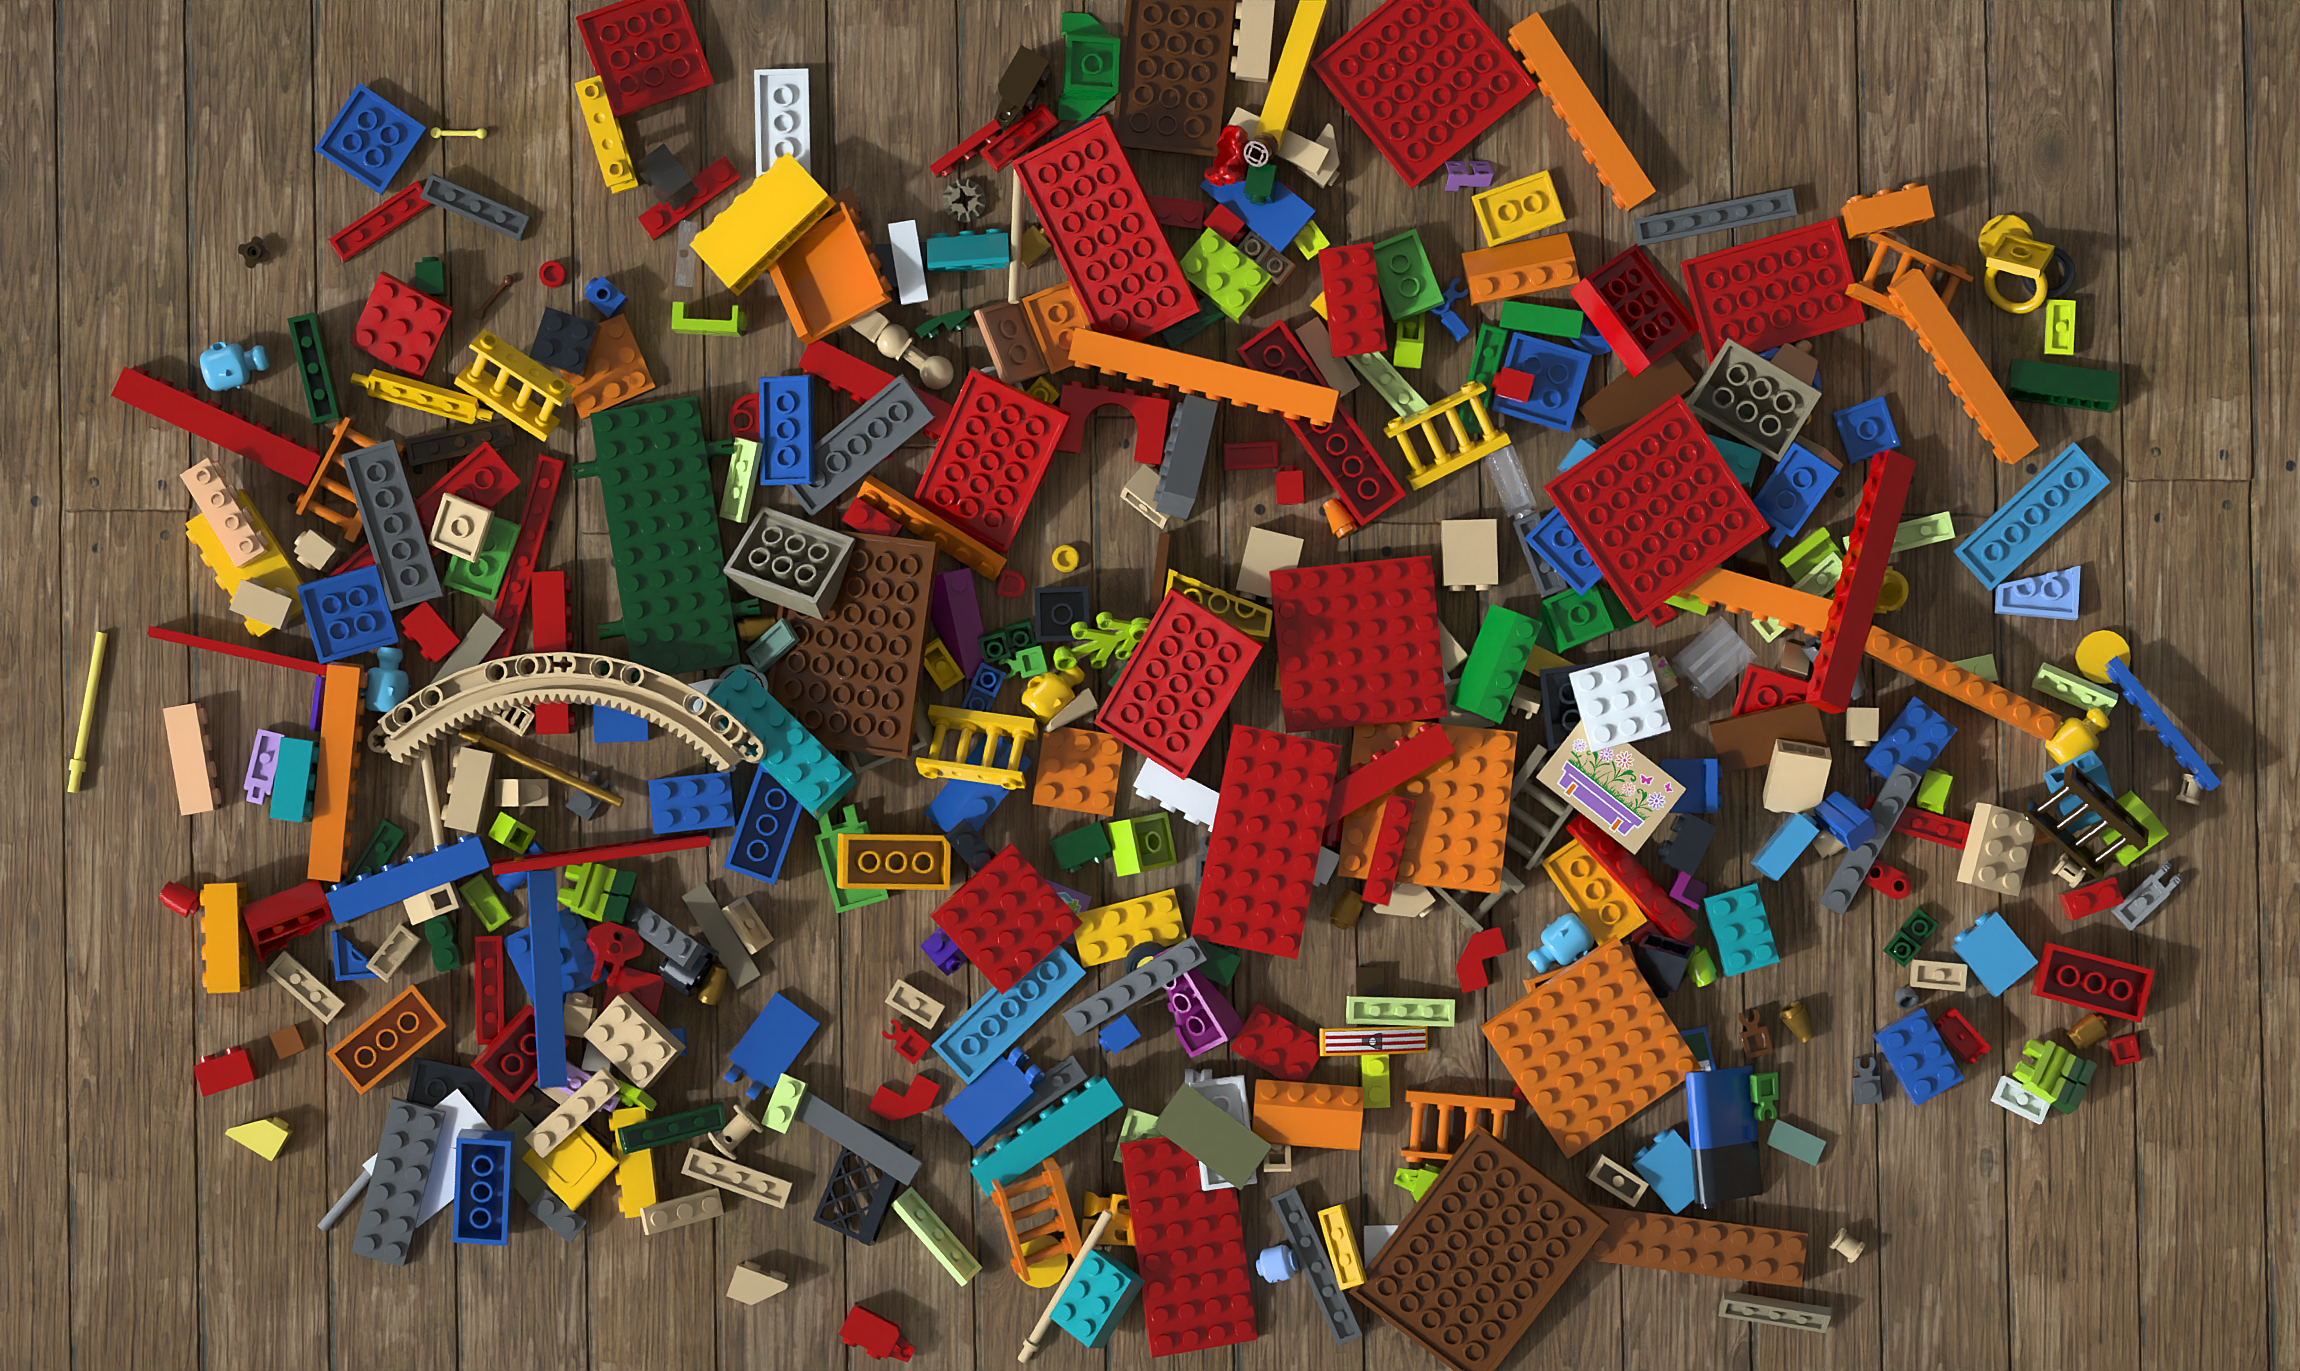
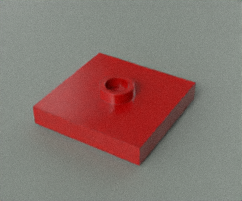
M622 966L619 969L614 986H608L601 1014L618 995L629 992L657 1018L666 982L661 979V975Z

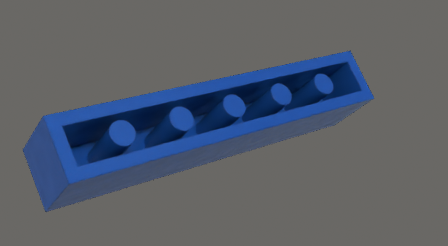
M473 833L458 838L459 844L449 847L447 842L433 847L434 853L423 856V853L420 852L407 857L408 863L401 866L394 862L381 867L383 872L373 876L371 871L356 877L358 881L356 883L347 885V882L344 881L330 886L332 892L325 895L336 924H341L491 867L492 862L482 835L474 837Z

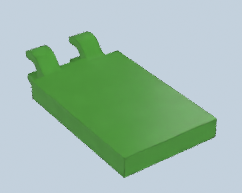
M854 804L843 807L847 821L832 826L829 813L827 812L818 821L822 833L814 835L837 914L889 899L887 889L837 888L838 833L871 834L867 820L858 821Z

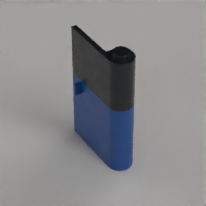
M1752 1065L1685 1072L1695 1203L1701 1204V1208H1716L1717 1202L1762 1195L1757 1120L1754 1118L1756 1105L1755 1102H1751L1750 1075L1753 1074Z

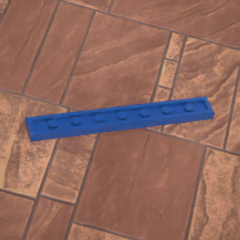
M528 871L527 884L539 1089L566 1088L567 1070L556 871Z

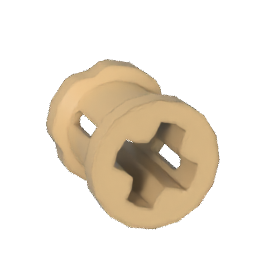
M2182 774L2184 781L2180 795H2177L2175 800L2199 806L2200 801L2198 798L2201 788L2194 782L2192 778L2194 775Z
M2064 853L2054 864L2051 873L2060 875L2070 882V887L2074 888L2082 880L2086 872L2082 867L2068 859L2069 855Z
M1841 1228L1830 1242L1829 1247L1831 1249L1836 1248L1848 1257L1847 1261L1852 1263L1864 1249L1865 1243L1856 1241L1847 1234L1845 1228Z

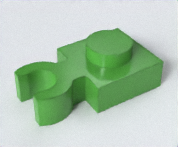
M1043 645L1015 652L1017 660L1005 658L999 661V665L1007 663L1011 666L1010 673L1006 674L1004 679L1013 678L1017 675L1018 671L1021 672L1022 678L1050 671Z
M1770 1071L1750 1075L1751 1102L1757 1103L1754 1109L1755 1120L1764 1121L1765 1111L1766 1118L1776 1119L1777 1111L1773 1105V1100L1779 1099L1777 1072Z

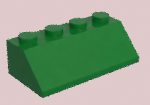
M1491 604L1450 704L1501 724L1542 623L1517 612Z

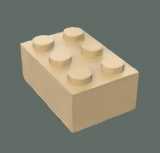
M1977 802L1956 881L2008 895L2019 896L2037 826L2030 824L2023 813Z
M629 992L618 995L584 1033V1036L641 1090L652 1087L686 1048Z

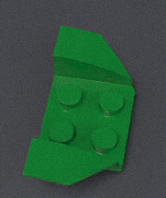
M1062 12L1061 37H1065L1063 93L1058 96V120L1085 121L1118 93L1120 38L1109 34L1089 14Z
M1596 582L1582 597L1572 588L1543 600L1536 621L1542 623V626L1534 644L1557 656H1561V653L1614 630L1617 633L1638 624V621L1633 620L1615 592Z

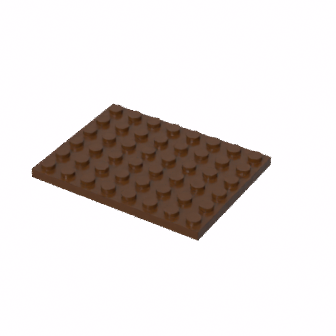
M832 530L852 537L856 541L837 598L824 620L779 605L777 622L782 618L788 619L800 641L770 667L767 692L825 748L911 760L940 543Z
M1477 1124L1364 1271L1368 1282L1351 1287L1349 1293L1452 1370L1495 1371L1609 1225V1221Z

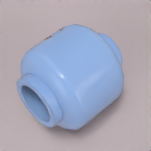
M1279 1245L1263 1249L1260 1254V1260L1256 1261V1267L1260 1276L1264 1275L1269 1283H1275L1291 1279L1295 1271L1298 1270V1260L1294 1250H1290L1286 1245Z

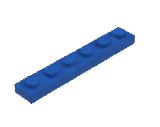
M2115 656L2104 665L2108 669L2105 671L2106 675L2114 684L2119 683L2125 690L2123 695L2130 704L2134 705L2136 703L2142 710L2140 713L2142 719L2149 726L2154 725L2160 732L2157 736L2166 747L2171 746L2177 753L2175 758L2184 768L2189 767L2194 773L2192 777L2194 782L2202 790L2206 788L2210 791L2221 783L2220 780L2121 660Z

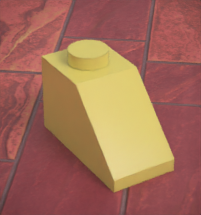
M274 1117V1119L267 1118L229 1128L225 1134L268 1160L274 1161L278 1158L293 1131L287 1128L289 1125L287 1122Z

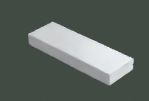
M915 220L888 224L901 304L906 305L929 301Z

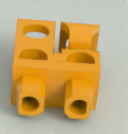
M1085 1189L1081 1243H1085L1099 1219L1090 1216L1107 1209L1114 1215L1097 1244L1134 1246L1127 1194L1111 1193L1110 1198H1100L1091 1190Z

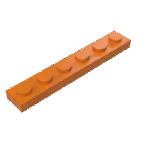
M870 474L856 496L925 540L940 543L941 550L993 582L1007 561L1004 557Z

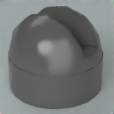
M1905 985L1902 989L1899 987L1895 992L1896 1003L1901 1009H1909L1918 1002V996L1910 986Z

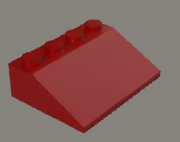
M1634 244L1586 276L1569 291L1634 378L1699 331L1698 324L1642 250L1637 247V244Z

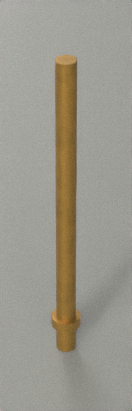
M463 727L459 733L460 738L472 742V746L476 748L481 746L616 807L621 808L625 798L489 739L480 731L476 733Z

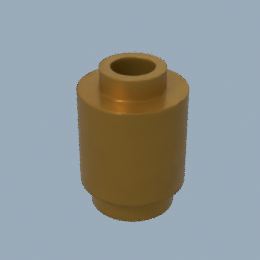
M1346 888L1342 894L1339 893L1329 915L1333 919L1332 925L1343 930H1347L1348 926L1354 928L1364 906L1362 895Z
M2090 1012L2070 1027L2071 1030L2066 1035L2080 1051L2082 1048L2087 1049L2107 1034L2105 1028L2108 1027V1024L2099 1013L2094 1015Z

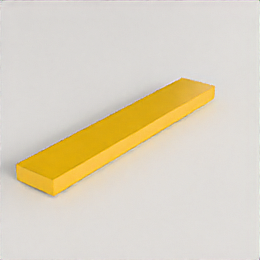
M1328 0L1299 1L1254 135L1255 137L1263 132L1272 134L1278 141V151H1280L1329 5Z

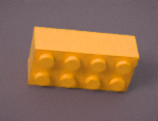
M838 833L837 888L950 890L951 844L945 839V835Z
M247 882L204 884V889L200 891L201 906H205V917H201V931L205 933L206 944H202V959L206 960L207 970L203 971L202 975L203 987H207V993L250 990L249 943L240 909L247 905Z

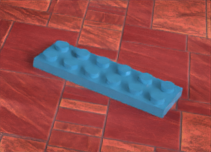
M2072 442L1953 552L1987 590L1991 591L2107 486L2110 481L2077 444Z
M1059 944L1003 995L993 986L931 1046L969 1085L1086 972Z

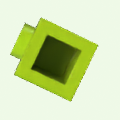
M1927 769L1917 796V807L1943 814L1953 786V777L1941 769H1934L1933 771Z
M500 812L488 836L523 855L536 831Z

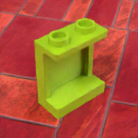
M673 301L672 329L677 334L741 337L742 330L746 331L747 314L743 312L739 305H733L732 320L688 319L689 307L684 302Z
M1820 527L1778 560L1795 583L1831 552H1834L1843 561V554L1830 539V534L1824 527ZM1835 587L1822 598L1834 601Z

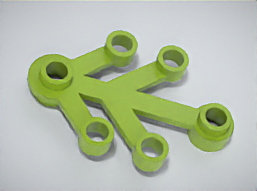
M1109 612L1098 614L1096 617L1098 627L1102 630L1110 628L1120 630L1115 633L1088 629L1085 622H1076L1071 626L1073 637L1075 639L1085 638L1094 641L1070 649L1068 646L1057 648L1053 656L1055 666L1061 671L1070 670L1075 667L1077 657L1093 652L1089 656L1091 667L1101 669L1107 664L1106 660L1113 649L1116 658L1121 660L1127 659L1131 656V650L1136 643L1142 639L1151 620L1138 617L1130 622L1113 619L1112 614Z

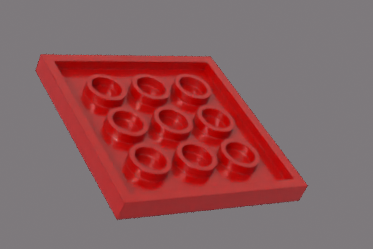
M623 0L575 17L596 76L601 75L614 119L714 85L684 0Z
M1012 843L1007 845L930 914L932 919L1002 995L1083 924L1082 920Z

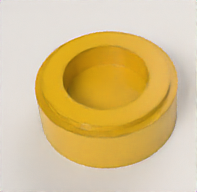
M1062 545L1054 551L1052 561L1057 570L1071 572L1079 564V554L1072 546Z

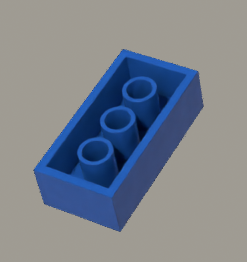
M761 765L758 766L723 867L777 885L804 807Z
M461 1128L456 1138L452 1242L507 1246L511 1238L516 1132Z

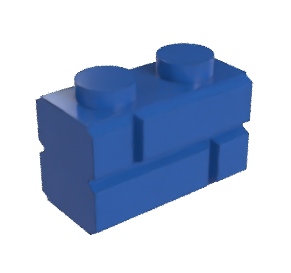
M1835 791L1827 797L1826 801L1823 800L1814 807L1813 811L1818 824L1851 851L1857 850L1863 845L1864 841L1867 842L1876 835L1877 831L1873 823L1875 822L1874 816L1866 808L1861 810L1857 802L1850 795L1845 797L1840 792Z

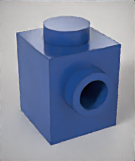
M603 276L599 279L593 278L585 287L587 292L584 296L609 319L613 318L628 301Z
M1124 1013L1099 1031L1102 1037L1098 1041L1107 1053L1112 1050L1115 1055L1139 1038L1141 1033L1128 1015Z

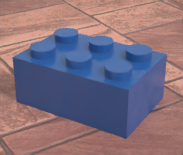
M1911 696L1878 737V741H1875L1865 754L1861 762L1886 781L1897 762L1923 775L1957 731V728L1918 698Z
M732 772L648 780L654 834L738 825Z
M1917 1007L1872 1033L1913 1105L1918 1106L1964 1080L1924 1008Z

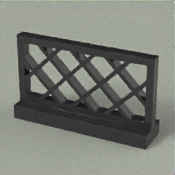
M861 1123L907 1153L913 1154L916 1145ZM843 1146L813 1221L859 1240V1242L867 1246H874L901 1182L883 1171L881 1180L872 1183L866 1169L875 1165L872 1163L865 1165L862 1157L857 1154L856 1156L861 1168L847 1173L844 1161L847 1156L854 1154V1152L849 1151L848 1148ZM842 1170L843 1175L838 1177L840 1171ZM862 1171L868 1185L854 1190L849 1176ZM845 1178L850 1193L837 1198L833 1187L836 1181ZM879 1185L875 1192L874 1186ZM869 1189L873 1197L872 1203L867 1207L861 1208L856 1194ZM831 1195L833 1200L828 1202L829 1197ZM852 1196L857 1211L844 1216L839 1201ZM835 1203L840 1218L833 1221L822 1218L825 1207ZM868 1210L867 1215L865 1217L863 1212ZM859 1214L863 1223L859 1234L850 1230L846 1221L847 1218ZM842 1221L844 1227L835 1223Z

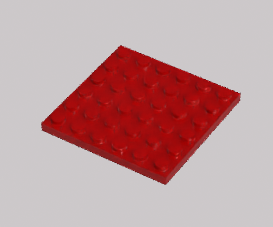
M1387 0L1309 63L1310 67L1411 190L1537 88L1467 0Z
M1679 393L1543 486L1634 621L1645 616L1770 529Z
M1431 555L1269 571L1285 733L1447 717Z

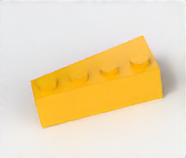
M1169 569L1165 597L1170 588L1175 587L1261 642H1268L1272 610L1226 593V591L1213 588L1201 583V581L1186 577Z

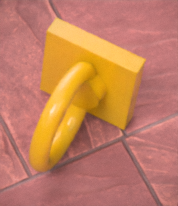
M2002 233L1988 255L1986 263L1988 268L1984 276V286L1991 301L1999 308L2016 314L2028 313L2038 308L2047 295L2048 283L2043 271L2053 257L2055 246ZM2003 270L2015 275L2034 278L2037 285L2034 297L2023 303H2015L2005 299L1998 292L1995 285L1997 272Z

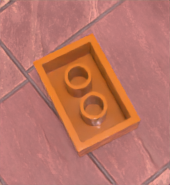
M1919 182L1904 185L1903 188L1894 193L1893 188L1878 191L1872 198H1867L1866 194L1851 197L1850 200L1846 201L1847 204L1840 209L1847 241L1870 236V234H1878L1881 231L1888 232L1927 223L1935 217L1928 185L1920 186Z

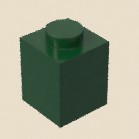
M1249 164L1243 193L1250 200V203L1265 206L1266 202L1274 203L1280 174L1276 165L1265 164L1261 167H1255Z
M423 257L422 262H415L416 288L432 297L448 296L446 264L443 261H438V257Z

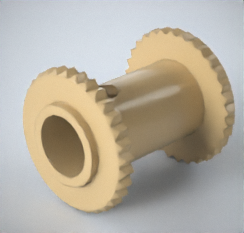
M739 1105L734 1106L738 1114L718 1135H715L713 1132L708 1133V1137L714 1146L725 1156L733 1160L737 1158L733 1150L753 1129L759 1133L763 1131L758 1120ZM726 1136H730L732 1142H727Z

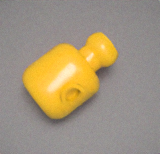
M1075 665L1072 669L1061 671L1058 675L1053 672H1045L1040 676H1036L1029 681L1028 688L1022 695V704L1035 719L1042 724H1047L1075 699V694L1071 688L1074 685H1079L1084 680L1085 674Z
M2095 707L2087 712L2086 718L2083 721L2075 717L2068 718L2064 722L2060 721L2052 740H2046L2045 748L2060 765L2090 750L2095 752L2099 745L2096 734L2100 731H2105L2110 725V720L2100 709Z

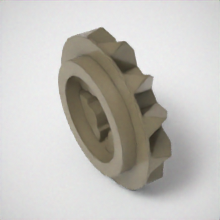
M970 179L954 181L948 185L943 194L944 209L956 221H973L982 214L985 208L986 197L983 189L979 184ZM961 189L967 197L976 196V198H972L968 202L969 211H966L962 204H953V202L960 199Z

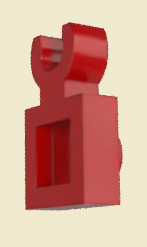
M892 1019L890 1022L895 1025L896 1032L889 1034L883 1030L881 1033L886 1039L896 1040L898 1043L893 1049L915 1065L931 1043L911 1027L905 1033L900 1022Z

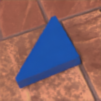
M332 931L335 981L380 978L366 967L371 960L338 931Z

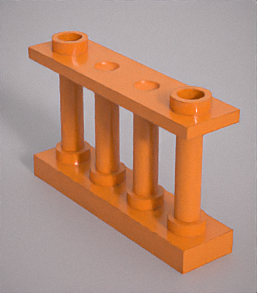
M1881 231L1880 234H1870L1868 240L1877 243L1878 246L1863 281H1860L1859 284H1849L1845 294L1904 321L1905 314L1901 308L1897 309L1888 297L1891 294L1889 290L1883 292V294L1873 291L1875 288L1873 283L1888 249L1902 255L1890 285L1907 273L1912 260L1926 266L1923 274L1929 283H1931L1935 271L1949 277L1940 298L1947 309L1959 282L1970 283L1974 277L1966 274L1967 269L1952 264L1950 267L1896 242L1894 235Z
M345 417L344 421L340 420L333 431L335 438L307 492L301 493L295 506L298 507L296 513L305 517L308 510L343 527V531L346 532L344 538L358 544L365 531L359 510L354 518H347L314 501L322 486L355 503L358 508L353 491L326 476L333 462L345 468L341 456L343 454L339 453L346 438L364 448L379 443L351 429L355 421ZM396 443L402 460L406 447Z
M1405 1089V1101L1411 1102L1410 1107H1413L1410 1149H1401L1400 1154L1401 1156H1406V1161L1422 1162V1158L1450 1160L1454 1153L1447 1151L1451 1110H1454V1106H1464V1111L1467 1112L1465 1139L1477 1125V1116L1481 1112V1108L1492 1109L1491 1113L1494 1114L1492 1135L1503 1142L1505 1115H1508V1110L1514 1111L1515 1099ZM1427 1104H1438L1437 1109H1440L1437 1151L1420 1150L1424 1108H1427Z
M1053 1157L1042 1160L1045 1171L1041 1172L1040 1176L1007 1189L1002 1188L997 1178L991 1180L994 1191L990 1192L995 1206L1000 1208L1014 1258H1011L1010 1261L1016 1274L1020 1273L1025 1282L1031 1280L1027 1269L1028 1266L1064 1252L1066 1254L1070 1253L1075 1260L1082 1248L1062 1173ZM1045 1185L1050 1187L1051 1194H1048V1198L1012 1212L1010 1211L1007 1200ZM1050 1208L1056 1209L1058 1216H1055L1053 1221L1017 1234L1014 1222ZM1057 1230L1059 1232L1063 1231L1064 1238L1061 1239L1060 1243L1023 1256L1021 1244Z

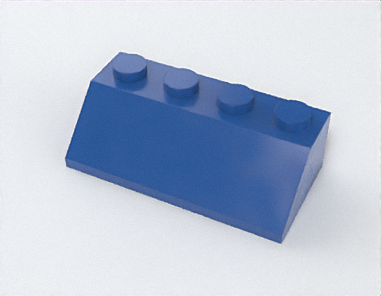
M987 734L968 756L965 764L981 766L988 737ZM1002 737L998 738L991 768L1007 770L1012 745ZM1023 753L1018 771L1024 774L1033 761ZM950 779L924 814L947 833L963 819L978 833L1011 789H1006L1001 785Z

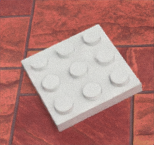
M1648 652L1569 674L1591 753L1671 731Z

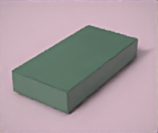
M782 618L745 652L756 671L764 673L798 643L800 639L788 619Z
M1776 1119L1765 1144L1816 1166L1826 1141Z

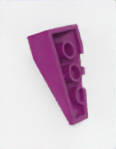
M970 568L936 575L930 618L966 680L974 679L981 662L985 663L978 637L985 633Z
M1170 948L1156 954L1153 957V959L1159 956L1160 954L1164 953L1165 951L1169 950ZM1196 967L1162 986L1167 990L1170 1000L1167 1005L1169 1011L1174 1013L1177 1023L1174 1027L1177 1037L1190 1058L1229 1040L1245 1027L1228 1000Z

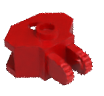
M606 922L588 931L585 941L595 954L594 961H596L590 980L597 982L602 972V966L606 964L612 966L607 977V986H614L619 969L624 965V962L637 958L642 953L644 943L635 930L612 922ZM614 934L619 936V941L614 939Z

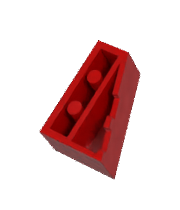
M316 879L240 908L249 942L259 964L267 960L265 955L279 947L283 950L289 946L287 941L300 933L302 936H305L332 919L328 900L319 881Z

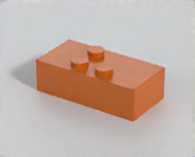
M412 984L327 1052V1054L360 1095H365L447 1029L449 1025L419 988Z

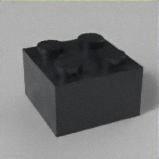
M546 307L529 358L538 363L584 378L601 326L597 323Z
M1089 586L1034 588L1036 643L1090 641V639L1085 638L1075 639L1071 630V626L1076 622H1085L1088 629H1090Z
M1682 813L1681 816L1676 815L1672 821L1669 830L1673 832L1669 840L1664 839L1657 852V854L1661 855L1658 861L1677 871L1693 876L1717 827L1689 813Z

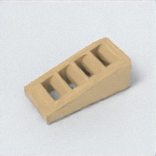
M1087 688L1080 692L1059 714L1045 724L1042 728L1044 733H1049L1095 710L1098 705L1090 689Z
M522 704L510 721L506 720L510 711L504 710L501 716L491 712L490 717L521 737L526 735L536 719V713ZM524 712L526 716L519 727L514 725L520 714Z

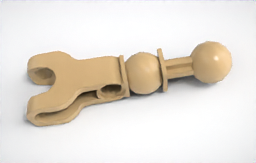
M876 310L847 324L875 345L877 344L879 351L883 355L895 358L898 362H901L904 358L920 370V378L926 387L940 390L951 383L954 369L947 358L942 356L929 357L914 346L915 339L910 337L909 332L903 326L891 324L887 318Z

